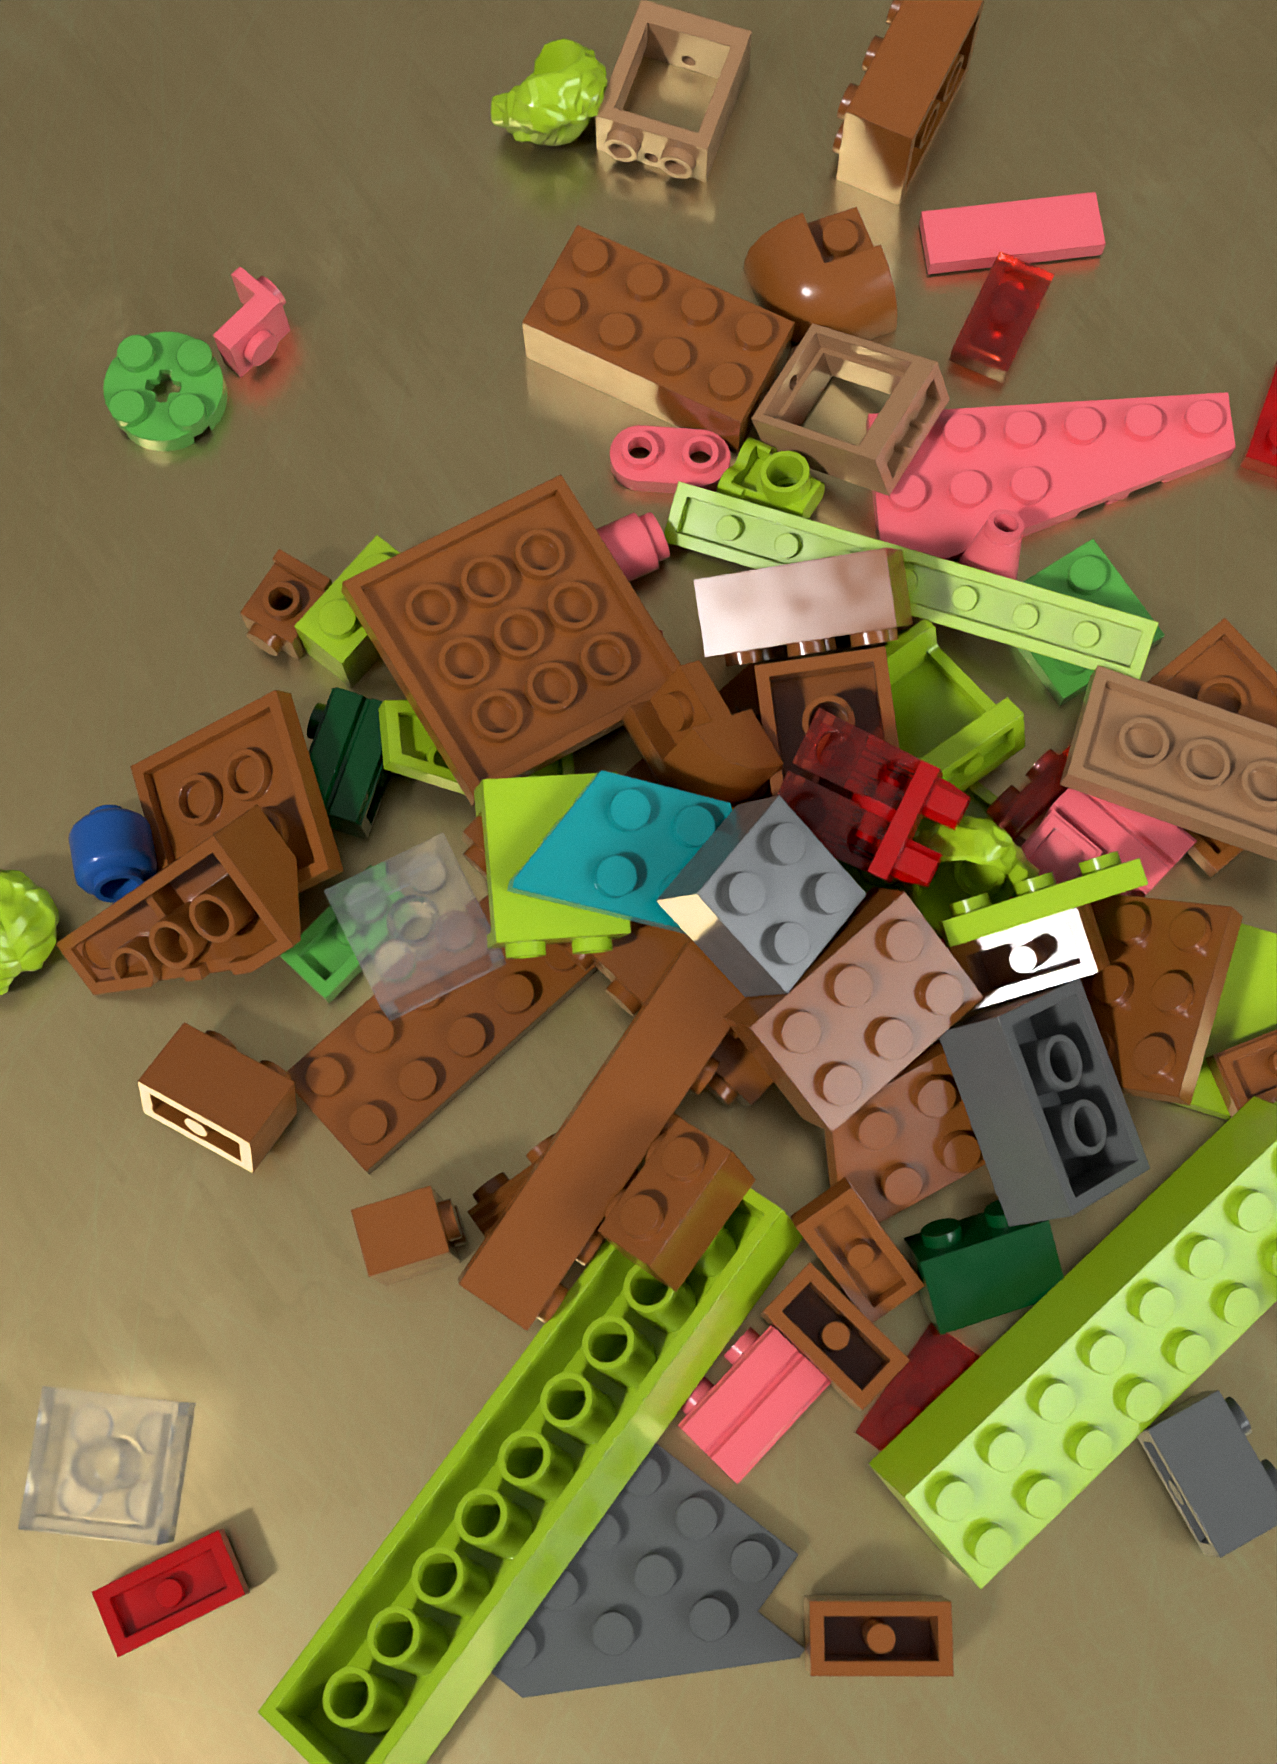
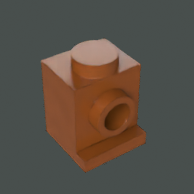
M279 549L272 558L273 566L243 607L240 615L248 629L246 636L256 646L274 656H277L282 650L300 660L306 651L294 626L333 583L329 577ZM285 598L292 601L289 608L278 610Z

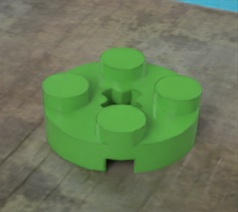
M155 332L145 336L131 335L125 338L119 344L117 356L111 361L107 369L103 387L105 403L118 427L126 432L128 438L137 445L154 451L184 449L196 443L193 437L203 433L208 426L212 431L224 414L228 395L226 380L209 345L203 340L178 332ZM164 381H172L175 386L181 387L179 392L169 394L167 402H158L155 392L152 391L156 385Z

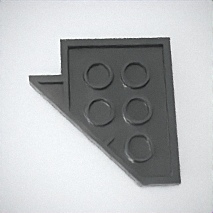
M655 1443L491 1673L519 1696L526 1698L799 1658L805 1648L759 1612L762 1605L799 1554Z

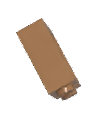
M641 0L605 90L598 115L595 116L597 150L607 152V154L619 161H637L660 168L668 175L684 179L690 177L706 182L750 67L752 31L651 1ZM643 56L718 78L698 133L622 110Z
M812 323L801 342L790 351L785 367L770 390L759 399L751 420L761 441L775 447L777 452L793 451L799 453L807 460L810 469L890 496L950 398L937 361ZM832 376L891 394L859 446L801 427V424Z

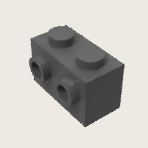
M1219 1390L1202 1391L1162 1413L1137 1438L1203 1554L1221 1558L1277 1526V1470L1269 1460H1259L1246 1436L1252 1433V1428L1245 1413L1232 1397L1229 1396L1224 1399Z

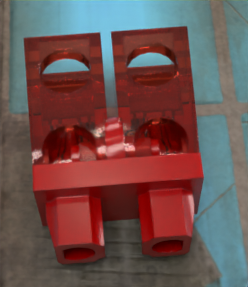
M818 708L792 763L800 770L838 786L853 795L851 799L845 798L788 771L776 796L780 795L835 859L889 883L892 882L894 877L906 883L928 888L943 855L913 841L912 838L923 816L956 831L970 804L971 798L952 783L942 779L943 773L940 768L920 760Z

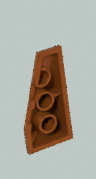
M256 804L56 943V946L93 995L152 987L158 981L183 977L186 982L203 980L211 973L231 970L233 975L251 973L301 941L296 857L258 804Z

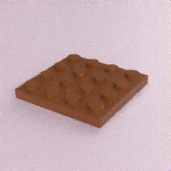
M561 474L342 583V594L472 806L475 805L474 790L483 779L515 778L517 775L528 777L623 726V716L629 706L650 700L681 665Z

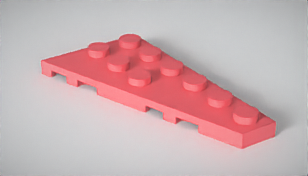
M1228 392L943 409L890 496L872 490L876 537L878 540L954 562L955 559L962 557L987 521L989 514L995 510L1006 509L1018 514L1024 521L1023 537L1075 518L1078 512L1104 502L1106 505L1127 498L1130 492L1158 481L1166 483L1229 459L1236 446ZM879 413L868 414L866 422L867 432Z

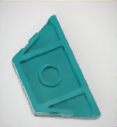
M601 770L594 775L577 796L576 801L566 814L556 822L524 866L510 879L507 891L686 934L656 900L732 812L731 804Z

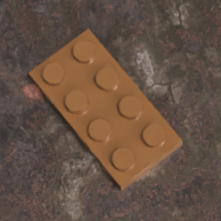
M1098 665L1089 678L1060 785L1277 861V728Z

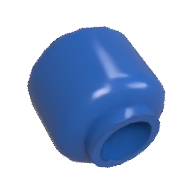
M102 805L94 808L89 814L77 821L69 833L68 839L76 883L85 892L94 895L101 901L116 902L158 871L150 824L137 812L123 809L117 805Z

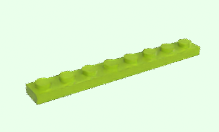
M680 481L677 485L664 531L667 543L754 569L880 548L901 549L903 551L912 616L928 619L930 622L1087 669L1095 670L1099 665L1139 680L1159 622Z

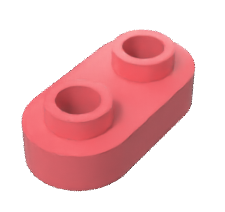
M637 425L622 430L614 438L610 447V467L617 482L625 488L634 491L675 494L679 481L711 491H717L721 476L730 467V451L726 442L719 435L708 430ZM637 447H643L650 451V455L643 459H636L629 453ZM701 451L707 453L711 459L705 463H696L691 460L690 456L695 452Z

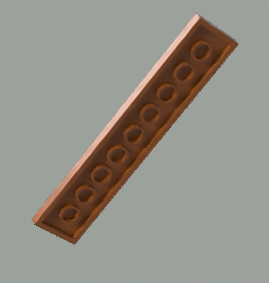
M754 662L745 667L718 692L732 715L752 709L762 726L754 665L758 664ZM643 758L623 775L661 785L654 778ZM770 778L751 797L743 801H756L772 797ZM487 895L293 1065L287 1073L292 1081L295 1082L297 1095L370 1175L598 969L592 964L587 971H584L559 948L558 944L546 945V956L525 959H506L505 948L488 949L487 934L491 932L489 897Z

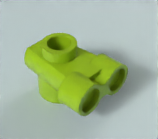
M750 437L742 445L734 465L727 468L721 476L716 492L809 519L823 498L825 484L810 475L809 464L799 453L793 451L777 452L775 447Z

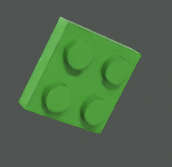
M1091 539L1023 581L1031 585L1153 620L1094 539ZM1159 626L1157 627L1150 650L1159 645L1165 636ZM1017 648L1059 707L1086 691L1089 678L1094 670Z

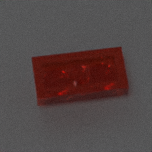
M999 251L952 348L949 361L1004 384L1051 286L1054 274Z
M1070 746L1060 755L1050 748L1026 773L1025 776L1031 782L1021 792L1014 785H1010L987 809L986 813L993 819L992 821L1004 829L1011 836L1013 842L1068 789V787L1060 785Z
M928 1322L906 1354L910 1361L879 1393L853 1431L854 1434L879 1452L980 1357L949 1333L940 1335L932 1322Z

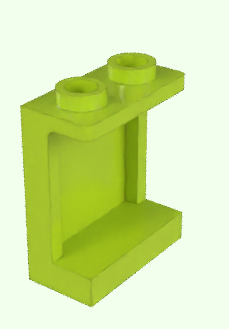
M923 619L910 629L898 631L899 640L885 643L899 749L940 768L943 773L942 779L952 783L963 792L1025 748L1024 713L1008 697L995 704L941 650L937 644L936 628L928 619Z
M597 773L483 779L474 790L476 817L482 816L491 921V932L487 934L488 949L505 948L506 959L546 956V945L572 943V954L609 952L613 950V939H620L631 933L630 920L507 891L510 879L524 866L544 841V837L556 822L566 814L576 801L577 796Z

